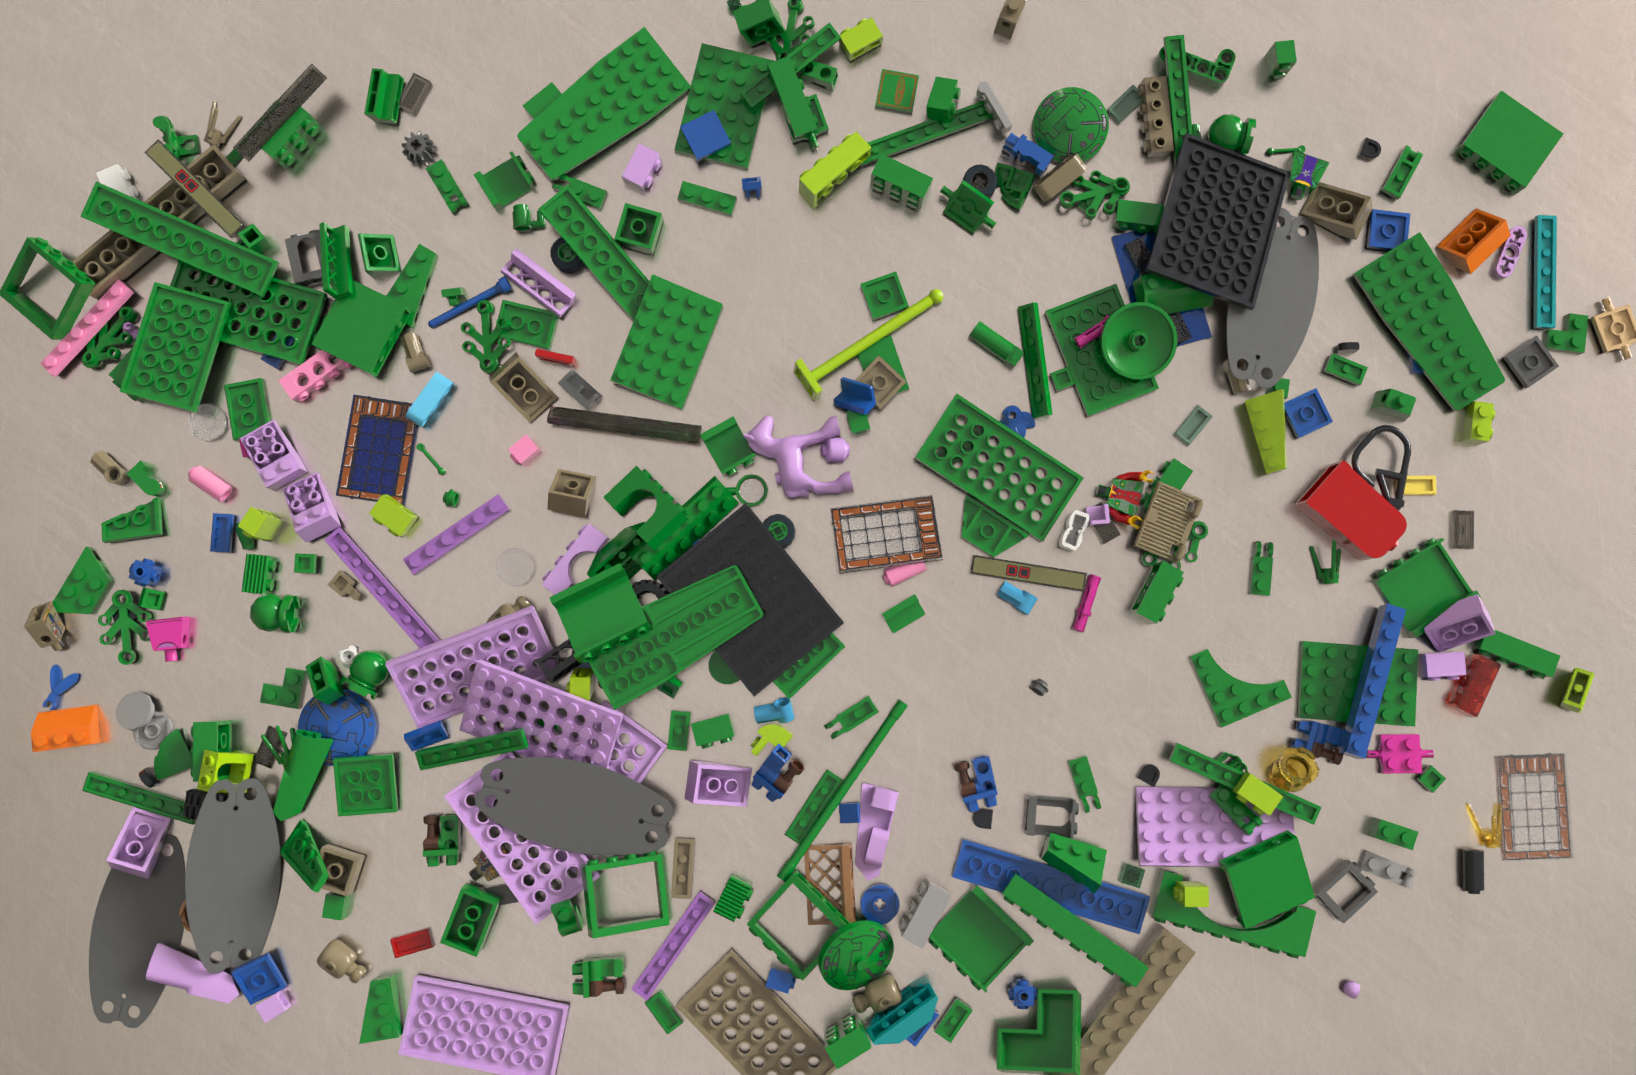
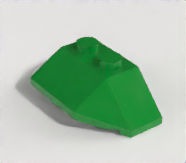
M645 522L626 527L595 555L587 575L592 577L620 563L625 569L628 578L633 577L641 567L629 554L644 541L636 531Z

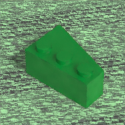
M1050 833L1044 842L1041 859L1060 872H1065L1074 878L1075 882H1080L1088 887L1090 892L1095 894L1102 883L1107 850Z
M396 974L378 976L370 981L359 1044L399 1038L403 1034L404 1027Z

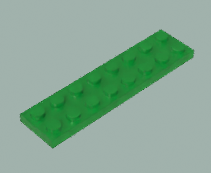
M566 185L538 208V211L631 320L634 321L649 280L574 191Z

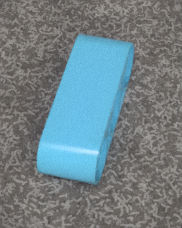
M436 372L409 408L405 417L418 426L423 427L449 392L453 382L439 372Z

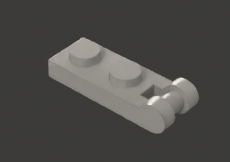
M980 82L976 96L984 100L985 109L988 114H992L994 117L996 128L1001 130L1003 134H1006L1011 130L1012 123L987 82Z
M1364 850L1359 864L1362 870L1409 889L1412 888L1413 884L1411 882L1418 872ZM1401 871L1406 873L1404 880L1399 879Z

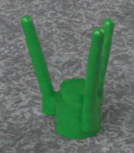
M1332 541L1331 568H1324V572L1321 570L1314 547L1310 546L1318 572V579H1322L1323 584L1339 583L1341 549L1337 550L1336 556V541Z
M277 725V734L284 749L280 753L281 757L265 735L262 734L261 738L277 759L278 764H282L285 768L291 749H288L281 729ZM290 728L291 742H293L294 728Z

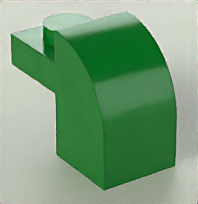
M254 223L237 234L240 240L236 243L262 254L267 247L268 242Z
M570 899L551 905V911L562 937L583 930V919L577 906L572 905Z

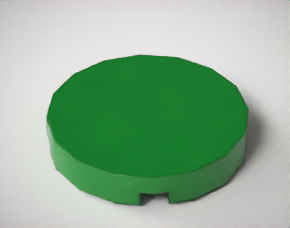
M715 650L708 662L711 676L722 684L738 682L740 679Z

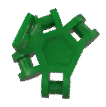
M157 116L153 119V125L163 132L164 136H162L163 142H166L163 147L177 161H179L180 156L200 153L197 135L177 137L174 125L168 117ZM192 140L195 146L192 150H186L184 147L181 148V144Z

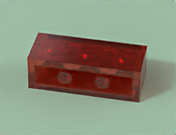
M1472 655L1466 662V675L1459 677V685L1450 696L1449 707L1469 717H1478L1501 665L1482 655Z

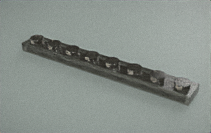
M551 406L547 416V423L689 443H699L700 434L702 433V426L555 406Z

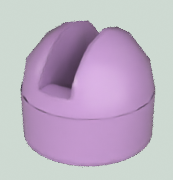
M1349 981L1345 983L1343 990L1348 997L1356 999L1360 991V984Z

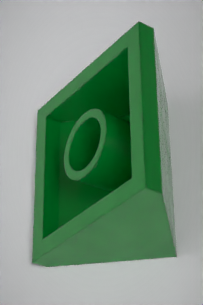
M358 234L364 268L367 274L374 278L400 272L393 235Z

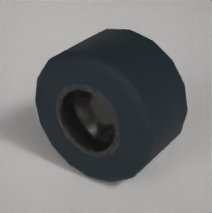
M982 164L974 165L966 171L963 178L964 181L988 198L995 191L997 178L994 171L988 166Z

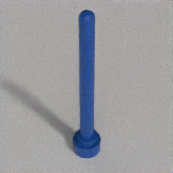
M506 276L501 277L495 286L435 317L428 322V326L433 328L478 304L481 300H485L498 292L506 293L512 290Z

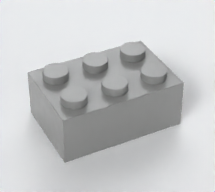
M928 879L926 883L922 882L920 885L917 900H912L908 908L910 911L907 918L903 917L899 924L901 937L922 949L951 898L948 890Z

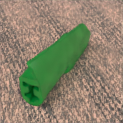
M301 729L295 731L273 810L274 815L280 821L301 813L333 743V739L321 738V733Z

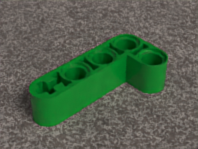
M1163 46L1155 61L1158 67L1166 70ZM1224 49L1216 60L1211 62L1186 52L1188 79L1214 89L1221 88L1230 75L1236 58L1235 53L1231 49ZM1221 58H1226L1229 63H1224ZM1197 68H1202L1204 73L1198 72ZM1215 75L1221 76L1222 80L1216 79Z

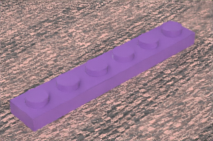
M498 494L403 558V561L411 573L416 575L509 512L510 509Z
M699 891L631 990L646 1001L649 999L714 906L715 901Z

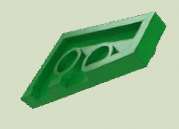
M156 497L151 502L145 505L141 504L126 514L122 513L101 523L102 542L112 543L163 535L161 498Z

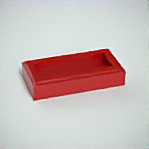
M536 349L535 356L539 360L575 366L576 359L574 356Z
M429 928L390 939L395 958L434 947Z

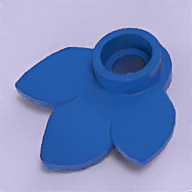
M1015 405L1007 406L1003 410V418L999 421L1023 438L1026 435V428H1032L1036 425L1034 418L1029 412L1021 411ZM1011 412H1015L1014 418H1009Z

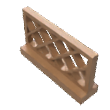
M852 843L810 846L805 853L806 880L812 883L815 888H818L824 894V897H827L834 904V907L837 906L850 923L856 922ZM831 849H839V858L835 863L826 855ZM809 850H817L822 857L815 863L810 859ZM823 858L832 864L826 873L818 866V863ZM833 867L840 872V878L836 882L827 875ZM814 868L823 874L817 883L810 875ZM824 877L833 884L828 892L818 885ZM834 887L841 891V898L837 902L829 895ZM807 898L808 925L833 924L830 920H824L826 916L821 920H813V911L816 906L812 908V902Z

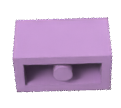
M639 143L622 175L623 181L644 192L646 187L649 188L653 181L652 175L654 171H658L661 166L660 154Z
M1464 652L1419 654L1420 676L1428 677V681L1440 680L1441 676H1447V680L1459 679V675H1466Z

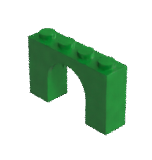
M636 465L603 498L621 516L639 500L647 497L656 498L655 512L636 531L655 551L688 518L683 514L686 510L678 502L674 504L672 502L674 498L667 491L665 493L661 491L663 487L657 480L652 482L650 480L652 475L645 468L641 471Z

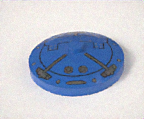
M342 688L344 695L329 705L312 697L304 706L299 717L298 730L302 729L321 733V738L333 739V743L323 763L325 765L333 766V759L336 757L365 755L376 738L377 719L371 704L362 695L349 689Z

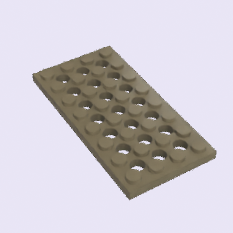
M732 949L675 1006L741 1075H767L769 1072H775L777 1075H795L797 1072H803L805 1075H831L837 1069L825 1050V1044L770 988L766 987V984ZM730 972L737 976V980L733 983L726 980V975ZM716 986L723 990V994L719 997L712 994V989ZM748 987L751 991L750 995L747 997L741 996L739 993L740 988ZM706 1001L709 1004V1008L702 1011L698 1008V1003ZM734 1001L737 1005L736 1009L733 1011L727 1010L726 1002ZM762 1001L764 1004L763 1010L756 1011L753 1008L754 1002ZM714 1015H720L723 1021L721 1024L715 1025L711 1018ZM775 1015L778 1018V1022L775 1025H770L767 1022L768 1016ZM740 1016H749L750 1023L747 1025L741 1024L739 1021ZM761 1029L764 1032L763 1038L756 1039L753 1036V1031ZM726 1030H735L736 1037L733 1039L727 1038L725 1035ZM782 1030H790L792 1036L789 1039H783L780 1035ZM742 1043H747L750 1046V1051L742 1053L739 1050V1046ZM768 1044H776L778 1050L775 1053H769L766 1048ZM796 1044H804L806 1047L805 1051L797 1053L794 1050ZM756 1057H760L763 1059L764 1064L761 1067H755L753 1060ZM782 1058H789L792 1064L789 1067H783L780 1063ZM810 1058H817L819 1065L817 1067H810L808 1064Z

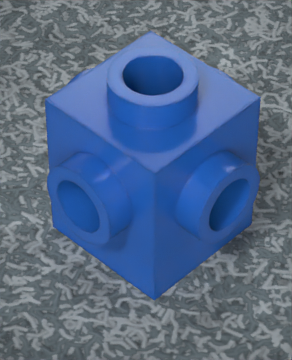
M144 558L143 561L135 560L129 568L130 574L128 578L135 580L134 584L142 587L156 585L163 567L155 565V561Z
M1027 979L1011 981V988H1008V999L1011 1000L1014 1006H1017V1009H1028L1029 1006H1034V1000H1037V989L1033 988L1032 983ZM1022 993H1026V994H1027V997H1020V996H1021Z

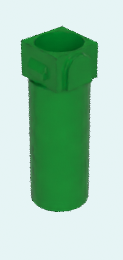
M981 321L977 323L969 335L970 338L1014 367L1024 354L1023 350Z

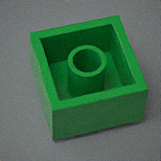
M756 0L733 11L739 32L750 46L785 32L779 12L771 0Z
M625 203L614 238L619 246L653 255L664 220L662 213Z

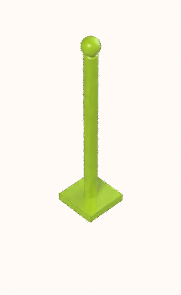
M939 289L931 290L928 296L922 298L812 371H809L801 358L797 360L793 372L812 400L816 401L821 396L822 388L817 382L819 379L927 310L933 304L941 303L943 300L942 291Z

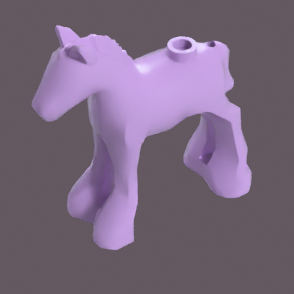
M766 415L752 430L748 431L747 434H743L753 451L776 459L779 471L775 473L777 484H782L784 494L787 497H808L809 491H813L816 495L854 491L849 471L842 473L835 481L830 482L815 481L803 473V456L801 451L810 445L825 442L827 438L841 435L836 415L828 418L822 428L815 432L789 435L780 439L772 438L771 433L774 420L771 416Z

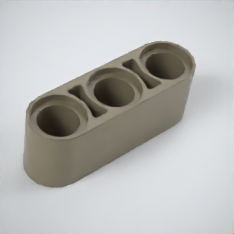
M1077 152L1073 153L1033 185V188L1042 201L1046 202L1087 170V167Z

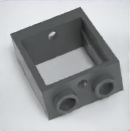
M1347 860L1342 862L1313 889L1314 895L1342 923L1350 919L1378 893L1374 888L1376 884L1368 876L1364 877L1361 873V867L1356 862H1349ZM1351 871L1367 890L1343 911L1326 892Z

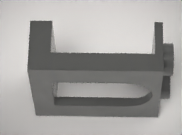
M311 230L309 234L305 235L294 234L290 238L285 239L294 283L301 286L321 283L320 230ZM314 242L321 269L302 273L297 246Z
M1027 794L1024 833L1029 836H1049L1050 833L1074 839V834H1077L1078 828L1077 823H1075V815H1078L1079 804L1076 803L1074 798ZM1037 805L1066 809L1069 814L1068 822L1063 826L1035 824Z

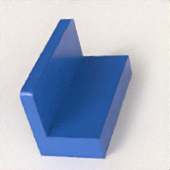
M845 377L840 379L842 392L833 399L834 405L866 415L876 405L873 386Z

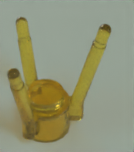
M1466 804L1479 834L1480 842H1485V847L1487 848L1502 846V805L1498 804L1497 829L1495 816H1492V829L1485 830V834H1483L1470 804Z

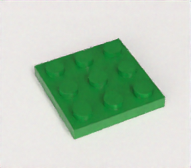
M393 753L336 757L333 759L338 817L398 811Z

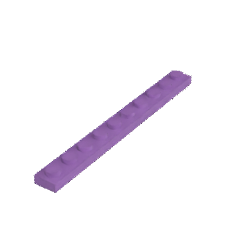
M338 527L325 539L326 543L419 648L440 641L342 528ZM452 655L444 656V660L447 662L455 659ZM454 671L452 673V676L455 678H458L462 675L460 671Z

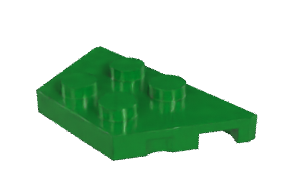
M966 495L961 538L994 558L1029 536L1022 529Z
M85 547L52 603L57 612L93 614L113 580L104 571V566L97 560L91 547Z

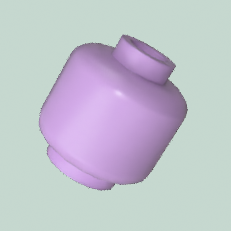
M827 438L824 444H821L820 452L827 462H843L846 457H849L850 447L844 438Z

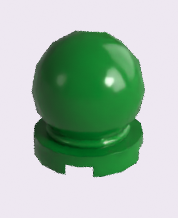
M1223 114L1214 119L1210 125L1208 139L1210 142L1233 151L1237 150V152L1246 155L1249 153L1254 139L1250 135L1252 128H1256V119L1247 118L1243 122L1238 116Z
M272 593L261 595L250 607L251 621L258 629L272 632L281 628L283 633L295 632L300 619L296 618V609H300L298 596L288 594L284 598Z
M373 650L358 653L351 660L349 667L350 675H343L340 683L344 685L346 682L349 684L348 688L365 697L367 694H370L371 699L375 700L379 693L375 690V687L381 685L387 679L389 673L385 665L386 658L381 653Z

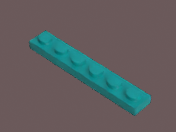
M1535 216L1533 328H1556L1557 216Z

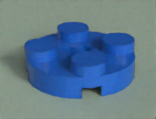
M875 884L867 888L860 902L861 911L869 921L879 924L889 923L897 915L900 907L899 898L895 891L884 884ZM878 899H882V902L886 903L885 906H882V909L874 906Z

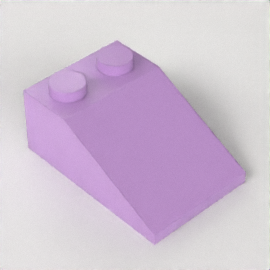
M1478 594L1457 601L1424 628L1438 653L1496 634L1491 617Z
M690 760L684 799L696 804L746 807L752 768Z
M133 807L106 860L110 868L149 879L157 863L171 818Z

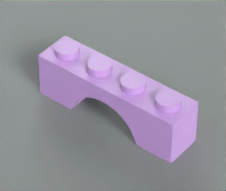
M591 524L584 525L579 530V537L576 541L572 540L568 544L566 554L559 556L554 563L556 567L552 572L548 571L542 580L544 582L542 585L554 595L574 585L570 575V568L574 559L586 552L598 553L609 540L606 535Z

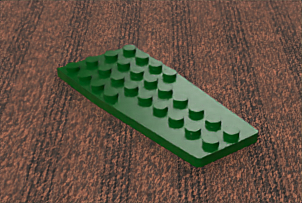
M643 27L600 59L518 133L517 137L551 181H555L650 121L688 92L691 85L647 29Z
M1420 232L1353 274L1383 322L1453 411L1461 410L1505 382V377L1455 285Z
M733 565L642 606L651 629L647 630L642 636H635L629 639L626 644L611 648L605 654L594 656L588 663L613 709L616 710L667 682L761 619L764 614L739 568Z

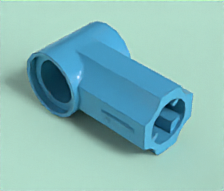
M1004 581L997 593V596L1014 605L1015 609L1026 615H1029L1038 600L1034 595L1025 590L1018 589L1007 581Z
M779 698L772 704L754 707L757 724L777 720L779 723H788L794 719L789 698Z

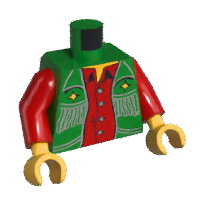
M1152 471L1127 472L1117 475L1115 479H1112L1109 487L1101 484L1098 485L1096 495L1106 498L1104 504H1108L1109 514L1115 521L1131 525L1135 529L1140 528L1134 525L1137 520L1142 521L1139 516H1136L1145 483L1141 481L1144 480L1152 483V479H1147L1148 474H1154Z

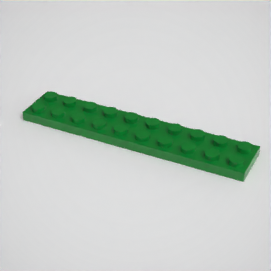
M97 181L80 216L262 297L265 296L280 263Z

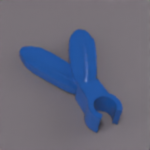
M53 665L50 670L52 693L43 702V707H48V703L52 702L50 710H55L58 706L57 702L60 695L78 681L79 674H70L62 680L61 669L58 665Z

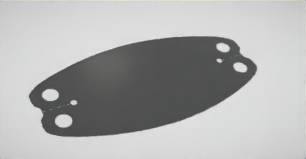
M1281 208L1279 216L1284 218L1285 225L1283 227L1276 226L1255 308L1248 310L1228 303L1227 351L1232 374L1241 380H1255L1257 385L1266 389L1277 384L1283 377L1304 341L1315 308L1319 280L1318 239L1314 223L1305 216H1292L1284 208ZM1300 225L1307 226L1309 230L1308 235L1301 236L1298 233V227ZM1287 235H1289V236L1291 237L1290 240H1287V239H1286V236H1287ZM1256 355L1260 356L1259 360L1256 359ZM1239 359H1245L1248 362L1247 370L1242 371L1237 367ZM1262 369H1271L1273 373L1272 378L1264 379L1261 375Z
M524 757L498 760L485 765L482 769L481 779L484 783L482 790L477 793L476 806L495 822L530 840L565 851L593 855L640 854L656 851L666 845L668 834L665 831V826L672 819V806L658 793L625 775L587 762L551 757ZM499 769L503 772V779L501 781H494L491 778L493 770ZM509 789L510 793L506 794L503 790ZM493 795L497 798L498 803L495 807L490 808L485 804L487 796ZM655 805L662 806L664 809L663 815L660 817L653 816L651 813L652 807ZM639 819H643L644 823H639ZM654 831L657 833L658 839L655 843H648L646 841L645 835L647 832Z
M254 778L244 779L241 783L236 784L229 780L216 781L209 789L202 803L190 840L185 872L187 916L198 956L203 966L210 973L223 972L226 968L230 967V959L231 967L237 968L259 957L269 934L276 910L281 876L279 836L266 790L260 781ZM248 788H254L257 791V796L253 800H247L244 797V792ZM219 790H226L229 796L226 801L219 802L216 800L215 796ZM234 806H238L237 811L233 810ZM233 940L234 944L229 945V941ZM244 948H248L251 951V957L245 961L239 959V952ZM219 951L223 954V959L220 963L214 964L210 961V956L212 953Z
M166 834L162 847L165 844H170L173 847V854L166 857L160 851L157 863L149 879L111 868L105 881L93 919L89 946L90 994L93 1010L99 1022L112 1023L119 1019L126 1027H139L153 1010L165 987L164 984L146 980V973L158 943L167 945L177 951L181 943L183 922L179 916V911L182 903L186 900L185 867L181 845L176 836ZM122 994L126 995L125 999L121 998ZM105 1001L113 1003L114 1009L111 1013L106 1014L102 1011L101 1006ZM131 1006H137L140 1009V1014L137 1018L129 1017L128 1009Z

